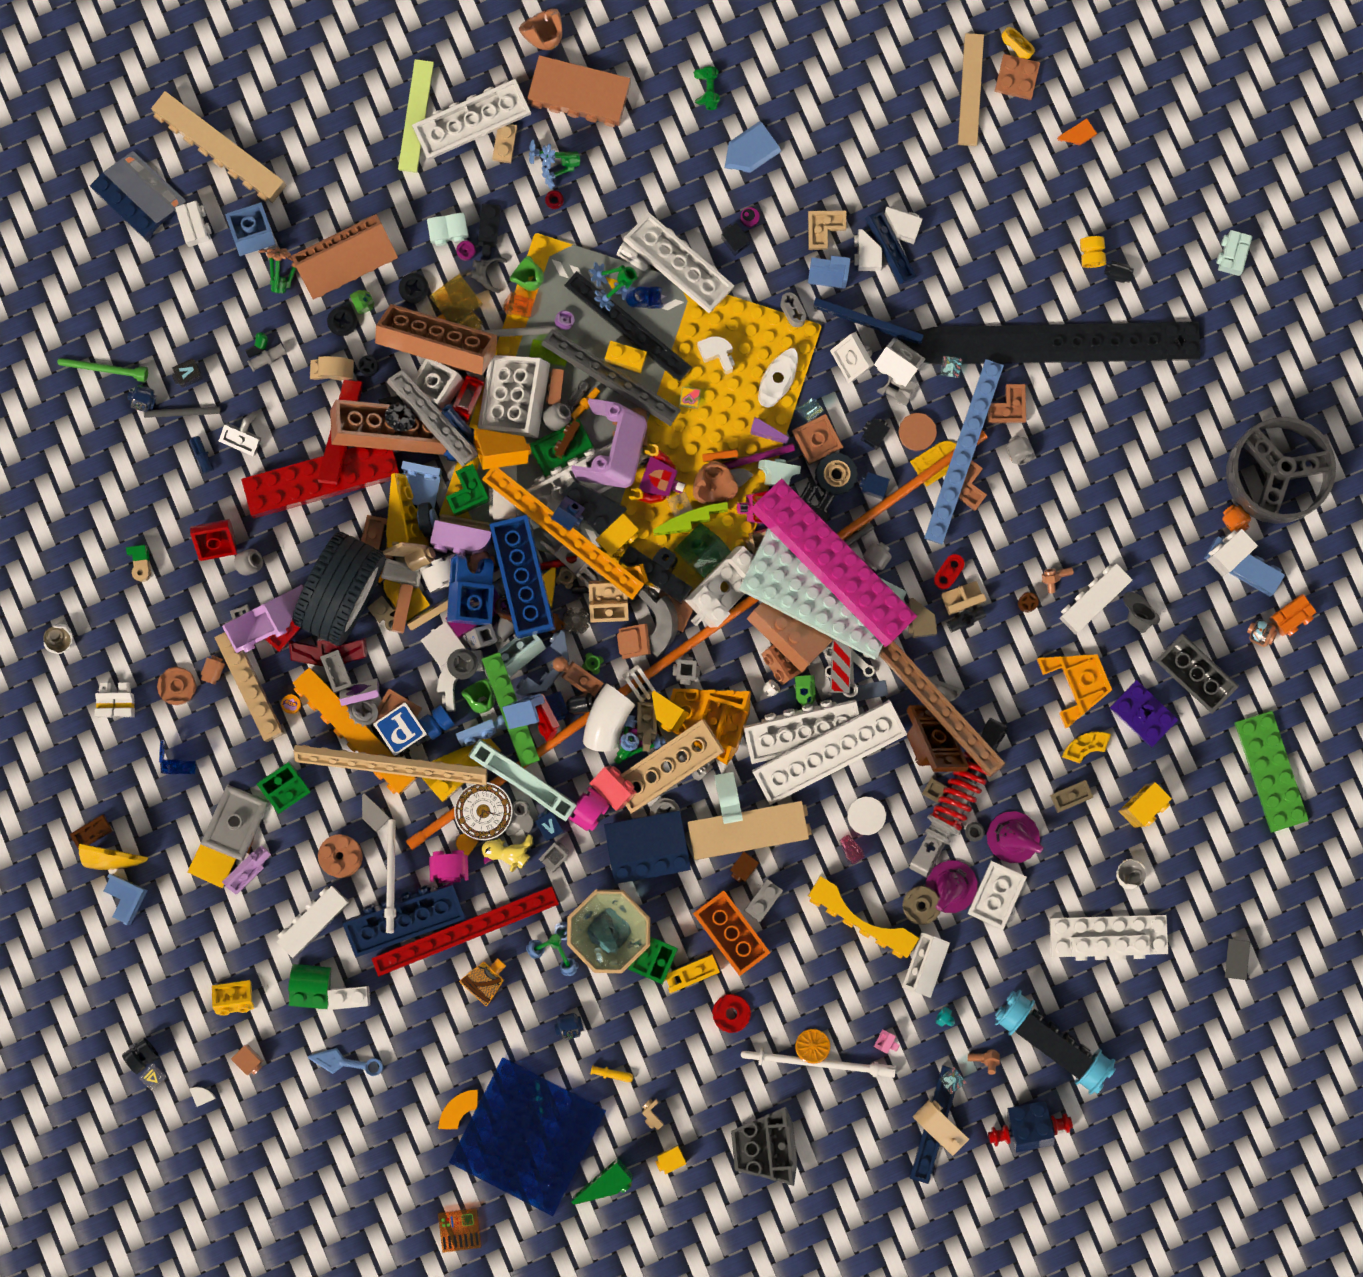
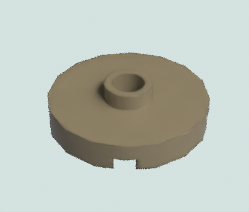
M914 887L904 897L902 904L904 914L915 924L924 925L931 923L940 914V911L936 909L939 896L929 887ZM919 902L925 903L924 909L918 907Z

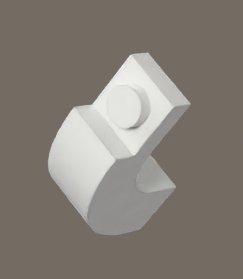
M472 651L478 660L477 671H484L481 660L483 658L482 651ZM458 657L460 664L455 669L462 667L463 670L467 671L466 664L469 661H463V659ZM446 664L438 680L437 692L445 693V696H442L443 708L446 707V711L452 712L455 711L454 688L458 678L450 674Z

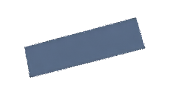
M883 680L857 686L858 693L853 698H847L843 693H831L833 702L838 704L851 700H856L857 702L888 695L886 681ZM850 687L849 694H852L854 690L852 687Z

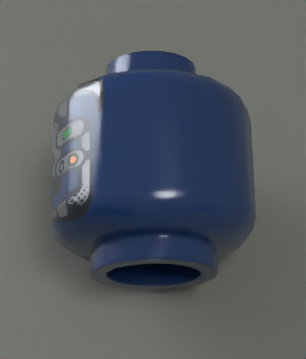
M137 385L134 390L130 389L127 400H130L131 408L148 412L149 409L153 410L157 395H154L153 389Z
M575 1013L559 1016L557 1019L558 1023L554 1024L556 1035H561L563 1040L580 1037L581 1031H584L581 1016L577 1017Z

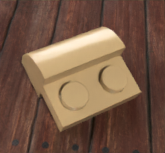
M608 580L588 582L590 623L629 621L628 596Z

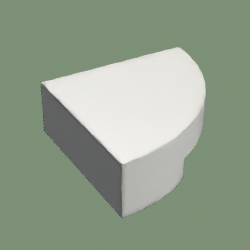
M190 1088L197 1107L216 1099L214 1094L205 1088Z

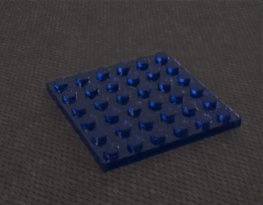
M502 1057L449 1163L554 1216L606 1109Z

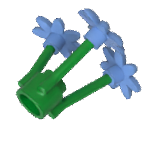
M534 140L530 143L529 162L534 164L535 156L540 155L543 158L542 176L546 178L545 184H548L551 190L555 186L552 180L556 176L574 171V167L580 165V156L577 151L555 152V150H551V144H548L547 147L544 145L542 147L543 151L535 149ZM561 158L562 165L566 166V168L555 173H549L548 169L551 168V163H555L554 159Z
M594 262V269H589V272L593 274L591 281H596L598 287L601 286V282L607 284L605 276L619 272L617 276L619 283L615 282V288L609 293H605L603 289L601 292L595 290L596 297L594 299L600 302V308L605 306L610 311L611 307L615 306L610 301L614 293L616 295L622 294V300H625L627 296L634 299L632 292H636L638 289L631 286L638 277L632 267L625 268L624 265H621L618 268L605 271L604 264L599 266L597 262Z

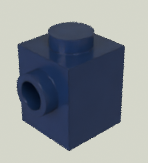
M565 496L551 519L571 531L574 525L578 527L584 517L581 514L585 508Z

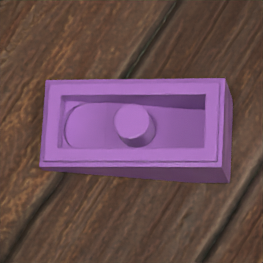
M754 417L751 435L784 444L788 442L789 437Z

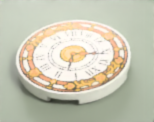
M488 782L486 785L472 784L466 787L456 800L454 808L455 820L462 832L473 839L490 840L496 838L510 824L512 818L510 798L502 788Z

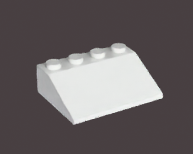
M495 355L487 369L478 428L538 438L550 363L541 358Z

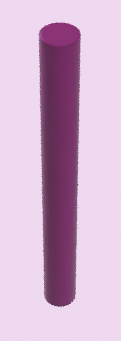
M789 444L722 464L727 466L728 469L793 452L795 448L793 444Z

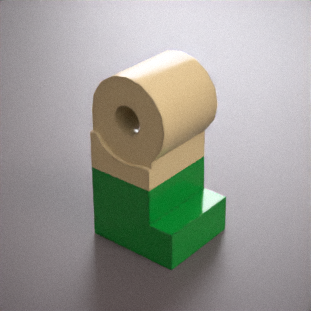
M148 546L126 547L127 555L133 557V578L140 582L148 581L151 577Z

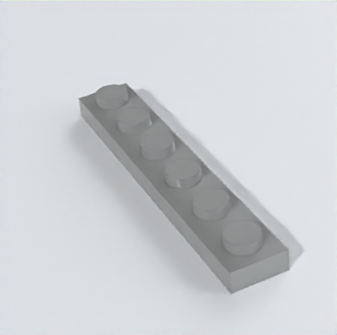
M403 370L388 379L387 383L413 410L415 415L462 467L477 457L478 453Z

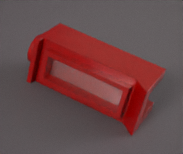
M468 375L453 405L454 410L460 416L465 417L464 421L466 424H468L484 385L483 381Z

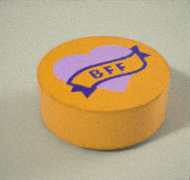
M290 694L282 699L281 707L286 713L295 714L301 708V701L297 696Z

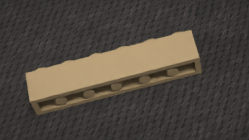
M225 632L214 637L263 740L269 742L285 734L244 650L236 653Z

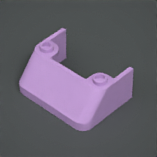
M589 398L588 403L592 413L606 416L608 420L617 422L610 455H600L594 458L591 468L572 465L573 474L577 481L627 488L633 484L647 430L646 420L640 414L619 403Z

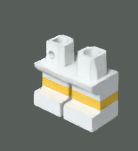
M100 683L99 693H96L94 716L98 718L135 717L134 694L131 693L130 683H118V693H112V683Z

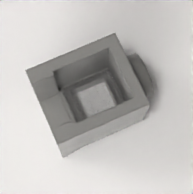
M554 842L539 860L554 873L569 857L566 854L569 850L562 843L557 845Z

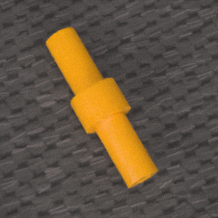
M596 387L586 398L583 397L580 400V405L571 414L574 420H577L584 410L590 408L589 398L595 399L600 393Z

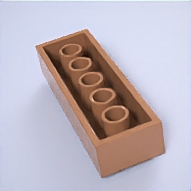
M390 304L376 325L375 343L483 375L496 354L497 335Z
M336 399L330 410L332 445L444 455L447 450L417 416L415 417L413 427L407 431H397L391 428L385 420V412L390 406L388 404ZM402 412L399 414V417H398V418H399V420H398L399 422H400V420L403 418V413H402Z

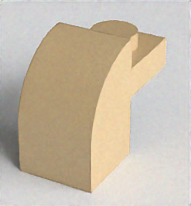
M331 356L318 357L316 360H311L310 379L321 380L330 378L339 381L353 379L354 360Z

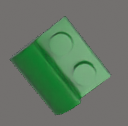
M289 761L256 783L278 814L311 792L298 771Z
M650 936V946L629 966L628 970L663 985L678 948ZM640 940V942H639L637 948H639L640 946H642V941H641V940Z
M293 964L288 987L289 1006L328 1009L327 990L331 986L332 967Z

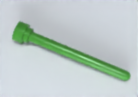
M64 358L57 360L60 366L132 376L140 382H146L148 378V367L143 366L130 369Z

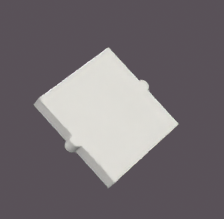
M447 622L435 630L432 629L430 634L421 639V642L440 667L447 663L452 652L457 649H466Z

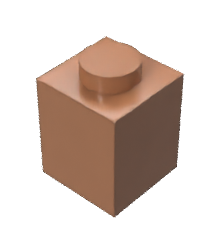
M248 1044L244 1045L231 1058L247 1076L251 1073L255 1075L262 1068L260 1064L264 1061Z

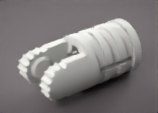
M625 241L622 243L617 256L630 262V264L640 270L646 271L651 264Z

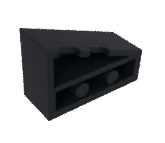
M573 478L568 480L558 490L563 498L567 496L585 508L581 514L584 517L583 519L599 535L627 510L623 504L610 499Z

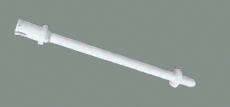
M760 1048V1052H741L742 1058L759 1060V1065H762L763 1061L869 1072L873 1077H877V1075L895 1077L896 1065L878 1064L875 1061L870 1065L832 1060L810 1064L796 1056L764 1053L763 1048Z

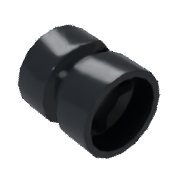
M143 1038L135 1044V1048H130L124 1052L122 1057L128 1067L135 1074H138L146 1068L147 1063L151 1064L157 1060L159 1054L154 1046L146 1038Z

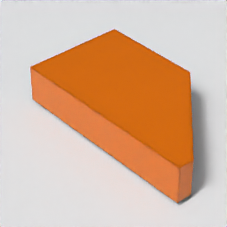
M1086 118L1058 136L1057 139L1061 142L1065 141L1081 146L1095 137L1097 133Z

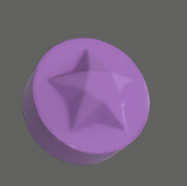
M566 310L558 312L555 317L556 326L562 330L572 328L575 321L573 314Z

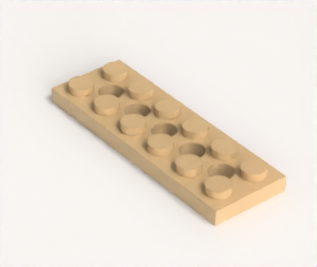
M705 719L700 720L621 774L625 780L630 781L632 784L639 782L641 785V791L637 792L626 804L631 814L725 752ZM696 740L702 743L701 751H697L694 748ZM680 751H684L687 754L685 762L679 759ZM665 761L670 762L672 765L670 772L665 771L663 768ZM650 771L656 774L655 782H651L648 779Z

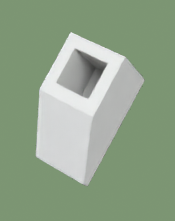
M886 207L884 215L896 238L914 244L922 218H919V215L909 212L907 214L901 212V209L898 207Z
M859 229L858 234L854 235V247H858V254H854V265H858V271H881L882 248L863 229Z

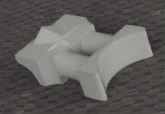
M888 375V383L878 389L877 392L881 395L886 393L894 397L897 403L907 406L917 384L910 381L906 387L898 385ZM892 383L900 389L897 391L888 385Z

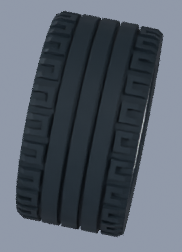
M336 532L323 549L303 587L293 613L292 621L294 625L336 646L342 645L357 624L375 589L385 564L386 555L382 551L344 532Z

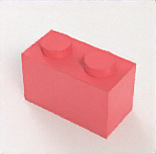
M611 765L604 767L589 783L616 811L622 809L637 793L634 790V785L630 781L625 780L621 776V772Z

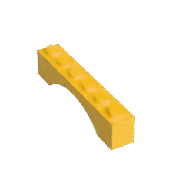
M819 876L808 894V897L811 898L809 900L817 907L823 905L827 908L825 912L833 917L839 915L843 918L842 922L851 928L853 925L860 929L859 933L867 938L869 936L877 939L876 944L884 949L886 946L893 949L892 954L900 959L903 956L908 958L919 940L917 936L904 928H880L862 921L845 905L837 886Z

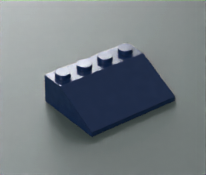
M680 810L604 824L614 884L691 870Z

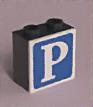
M406 702L373 724L396 757L398 755L403 757L410 752L409 748L414 744L416 746L421 745L426 741L425 737L428 736Z

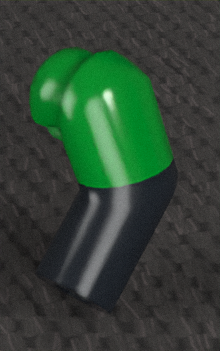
M257 333L254 346L245 350L249 358L262 353L266 349L268 338L265 333Z

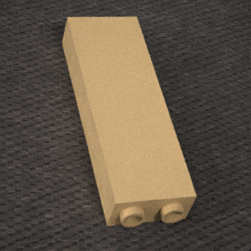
M802 801L741 812L743 821L724 824L722 816L688 822L694 860L808 840V835H812L810 823L806 824L805 816H808L806 804L802 805Z

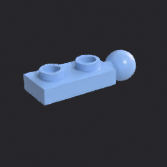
M500 715L495 722L492 719L458 732L456 736L462 747L471 746L479 738L488 739L495 733H498L496 729L506 730L507 727L503 716Z

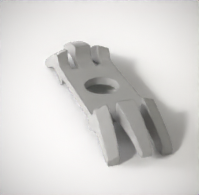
M545 531L543 533L556 548L554 549L543 540L540 544L562 561L588 588V581L582 573L586 574L593 581H599L590 569L587 568L589 565L578 556L576 562L569 563L566 560V555L571 551Z

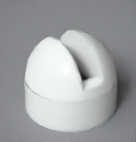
M770 679L765 683L763 691H767V696L772 697L780 692V687L774 680Z

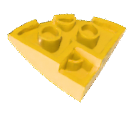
M79 844L80 861L86 868L97 870L124 869L139 865L148 860V857Z

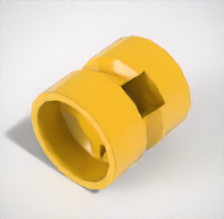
M1090 236L1080 239V250L1084 252L1081 256L1082 267L1096 268L1106 265V253L1102 252L1105 249L1104 237Z

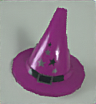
M1017 811L1004 812L996 816L989 824L987 844L992 853L1000 860L1008 863H1022L1030 859L1035 852L1041 853L1044 847L1039 844V830L1035 822L1026 814Z
M947 860L933 868L926 879L925 887L931 888L939 896L936 905L937 910L944 913H957L965 910L972 903L977 892L978 882L974 872L967 864L960 861Z

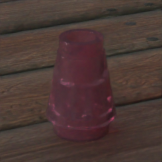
M846 835L839 840L847 861H850L852 865L865 857L862 848L850 835Z

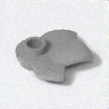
M517 800L512 804V818L505 830L508 836L516 834L520 829L527 833L531 831L533 819L529 814L530 806L526 801ZM518 806L524 807L523 813H518Z

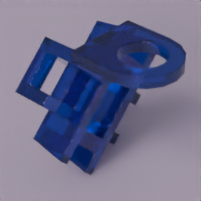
M161 740L159 752L161 773L195 774V761L164 759L165 741Z

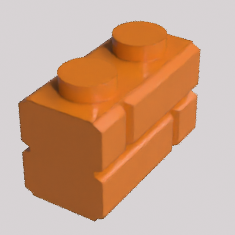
M1301 594L1270 616L1269 620L1275 625L1282 636L1286 634L1291 636L1299 630L1297 626L1301 623L1306 625L1314 619L1312 615L1316 613V610L1307 598Z

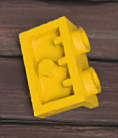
M250 980L211 986L212 1007L217 1015H228L232 1012L245 1013L254 1009Z

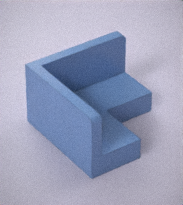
M831 255V260L812 257L808 283L845 289L848 280L850 258Z
M541 693L527 696L502 707L509 729L539 722L535 706L545 703Z
M108 874L109 880L104 892L121 899L112 917L124 922L123 924L131 925L148 890L115 874Z

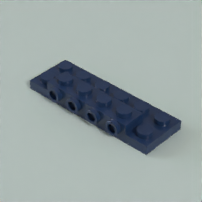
M452 882L437 888L424 885L418 889V892L412 894L409 891L404 892L400 895V898L395 899L394 909H396V918H394V933H386L384 909H386L387 899L383 900L381 905L375 907L373 904L365 906L360 915L343 920L342 924L356 958L465 920V915Z

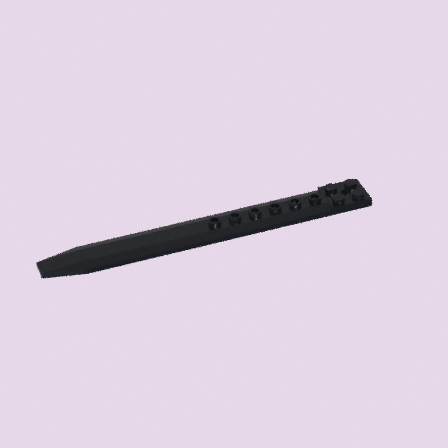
M1199 321L931 327L916 331L924 335L921 345L896 337V339L924 357L925 361L923 363L942 365V362L943 365L944 363L945 365L950 363L956 365L957 363L951 360L957 358V362H960V365L984 364L986 359L999 364L1200 360ZM1179 336L1185 340L1182 346L1175 342V339H1178Z

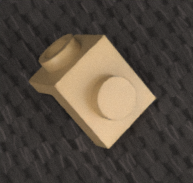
M767 529L748 533L749 540H746L748 551H752L753 555L757 552Z
M650 1099L642 1106L644 1108L642 1114L647 1118L645 1122L651 1129L655 1127L659 1130L664 1123L651 1110L659 1101L657 1099L654 1101Z

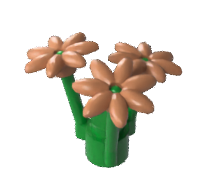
M275 247V249L259 250L258 253L267 252L266 255L270 261L271 291L286 293V288L291 286L296 266L292 262V269L286 281V277L279 276L280 261L282 258H288L293 261L291 253L287 252L286 248L280 249L278 247ZM274 260H276L275 272H274Z

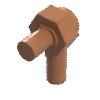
M1073 568L1061 569L1057 572L1055 569L1044 570L1042 582L1047 584L1048 593H1055V583L1060 581L1061 577L1073 575Z
M993 1049L988 1050L984 1054H968V1061H981V1063H985L988 1066V1074L993 1075L996 1073V1066L1000 1065V1054Z

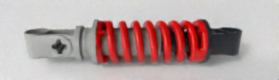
M989 718L981 737L996 751L1008 730V726L993 718ZM966 751L963 754L969 768L966 771L953 772L955 778L948 780L950 787L943 789L946 797L940 796L938 802L941 806H934L933 812L928 815L927 818L932 823L926 829L927 836L909 867L926 878L932 872L945 844L949 845L951 842V835H960L962 822L959 820H967V816L963 814L964 811H972V807L968 805L969 802L975 803L977 798L973 796L974 793L980 794L982 792V789L976 783L978 782L983 785L987 783V780L981 777L982 773L986 774L985 771ZM928 846H934L935 850L929 852L927 848Z

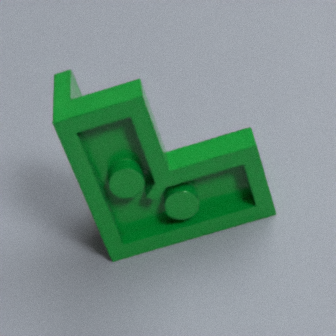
M473 464L455 471L463 489L446 496L455 517L490 502Z

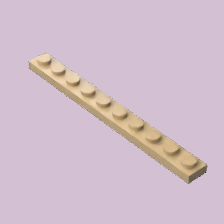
M295 745L293 751L295 762L479 785L487 784V768L480 766L470 767L461 764H446L440 761L429 762L422 759L413 760L404 757H388L382 754L372 755L365 752L355 753L348 752L347 750H331L325 747L314 748L307 745Z

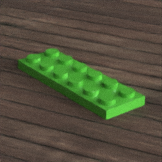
M1273 711L1235 722L1270 832H1276L1308 822L1309 820Z

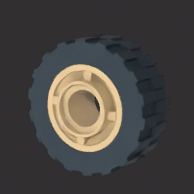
M832 453L825 456L815 469L817 486L821 488L822 492H829V495H844L857 482V466L849 456L843 455V453ZM832 470H838L841 473V478L834 479L831 474Z

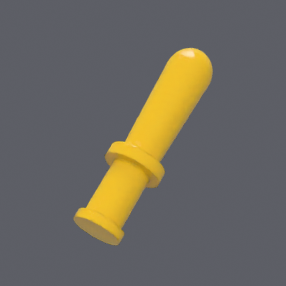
M592 1065L590 1072L591 1075L596 1074L603 1076L605 1079L609 1077L628 1083L632 1082L634 1078L628 1072L610 1070L608 1067L601 1068Z

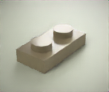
M1086 780L1050 795L1057 813L1094 798Z

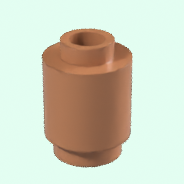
M213 655L211 659L207 657L201 672V680L215 685L219 681L225 666L222 663L223 659Z

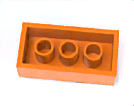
M724 890L693 913L739 976L771 953Z

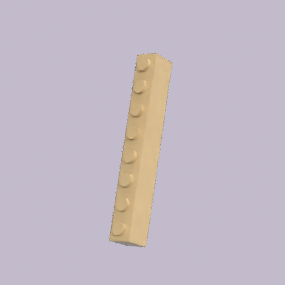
M166 91L152 106L151 109L154 112L153 117L161 123L165 121L169 124L168 128L175 134H182L184 136L183 140L189 145L195 144L198 146V151L205 157L211 156L213 162L218 167L222 168L224 166L227 168V173L234 179L240 178L244 181L242 184L250 191L252 189L258 192L257 196L263 201L269 200L273 203L286 187L285 182Z

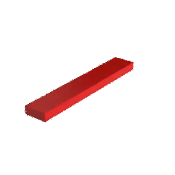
M343 380L338 400L359 402L363 383L360 381ZM331 430L317 480L319 483L337 485L347 446L332 445Z

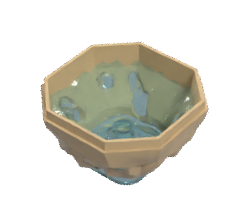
M596 889L567 917V945L594 973H623L650 946V917L624 890ZM608 927H611L613 929V933L611 935L606 934V929Z

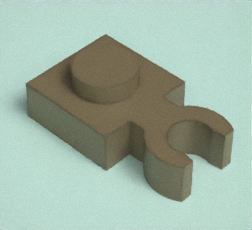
M381 596L367 608L379 623L384 620L385 627L391 631L389 623L393 621L394 617L391 614L395 611L384 597Z

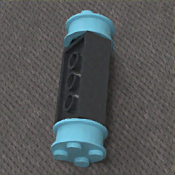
M1021 990L1017 992L1012 991L1006 999L1007 1004L1005 1007L1001 1006L996 1012L995 1025L1000 1024L1009 1031V1035L1016 1031L1018 1035L1076 1077L1074 1082L1076 1085L1080 1083L1088 1089V1094L1090 1095L1094 1092L1098 1094L1104 1086L1103 1082L1106 1077L1110 1078L1116 1070L1114 1068L1115 1059H1108L1101 1053V1049H1098L1092 1055L1088 1047L1083 1044L1080 1046L1076 1044L1075 1038L1069 1033H1061L1059 1026L1051 1020L1049 1022L1045 1021L1043 1014L1038 1010L1033 1009L1032 1011L1035 1000H1028L1021 994Z

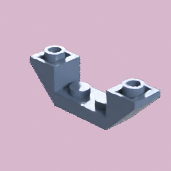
M561 630L559 634L556 632L550 639L552 643L550 647L569 662L565 633ZM554 668L549 674L546 672L540 679L542 683L540 686L528 677L526 680L522 679L516 687L518 689L516 693L519 696L547 692L561 672L554 670Z

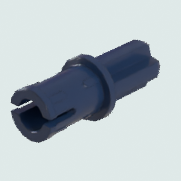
M199 436L192 437L189 441L195 453L194 459H197L202 474L213 471L214 469L208 457L209 453L208 451L206 452Z

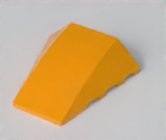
M673 688L670 701L687 711L689 715L678 732L671 731L680 735L700 720L705 719L725 751L716 759L728 765L739 748L744 732L743 726H746L750 714L751 692ZM697 740L695 741L694 745L702 749V743Z

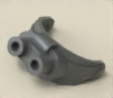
M507 259L474 260L472 267L475 268L471 271L470 277L476 279L486 289L500 293V289L494 288L488 283L486 269L491 262L507 263Z

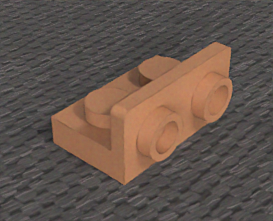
M774 645L761 653L764 662L770 667L775 679L781 685L786 684L802 673Z

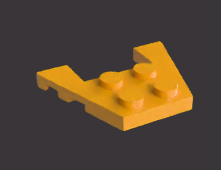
M1098 654L1042 657L1036 659L1043 675L1062 668L1077 705L1059 712L1064 728L1071 726L1112 691Z

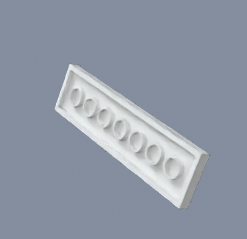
M888 700L753 769L752 772L771 805L906 736L907 733L891 701Z

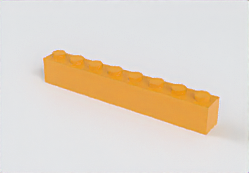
M310 667L293 682L296 686L294 691L300 697L305 696L309 700L307 704L314 711L317 709L322 714L320 718L327 725L331 723L335 727L333 730L340 739L344 737L348 741L346 745L353 752L358 751L372 755L382 754L388 757H396L366 725L362 727L359 723L355 724L353 719H349L348 706H341L339 697ZM373 772L380 780L384 778L389 783L386 787L393 794L397 792L401 795L417 779L413 776Z

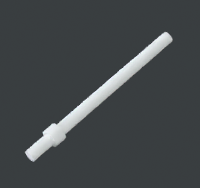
M394 819L388 820L386 909H384L386 933H394V918H396V909H394L396 820Z

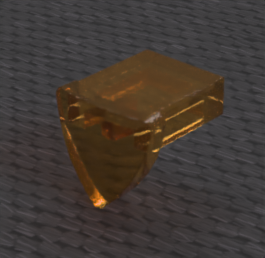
M511 292L504 301V312L508 315L513 314L530 318L534 299Z

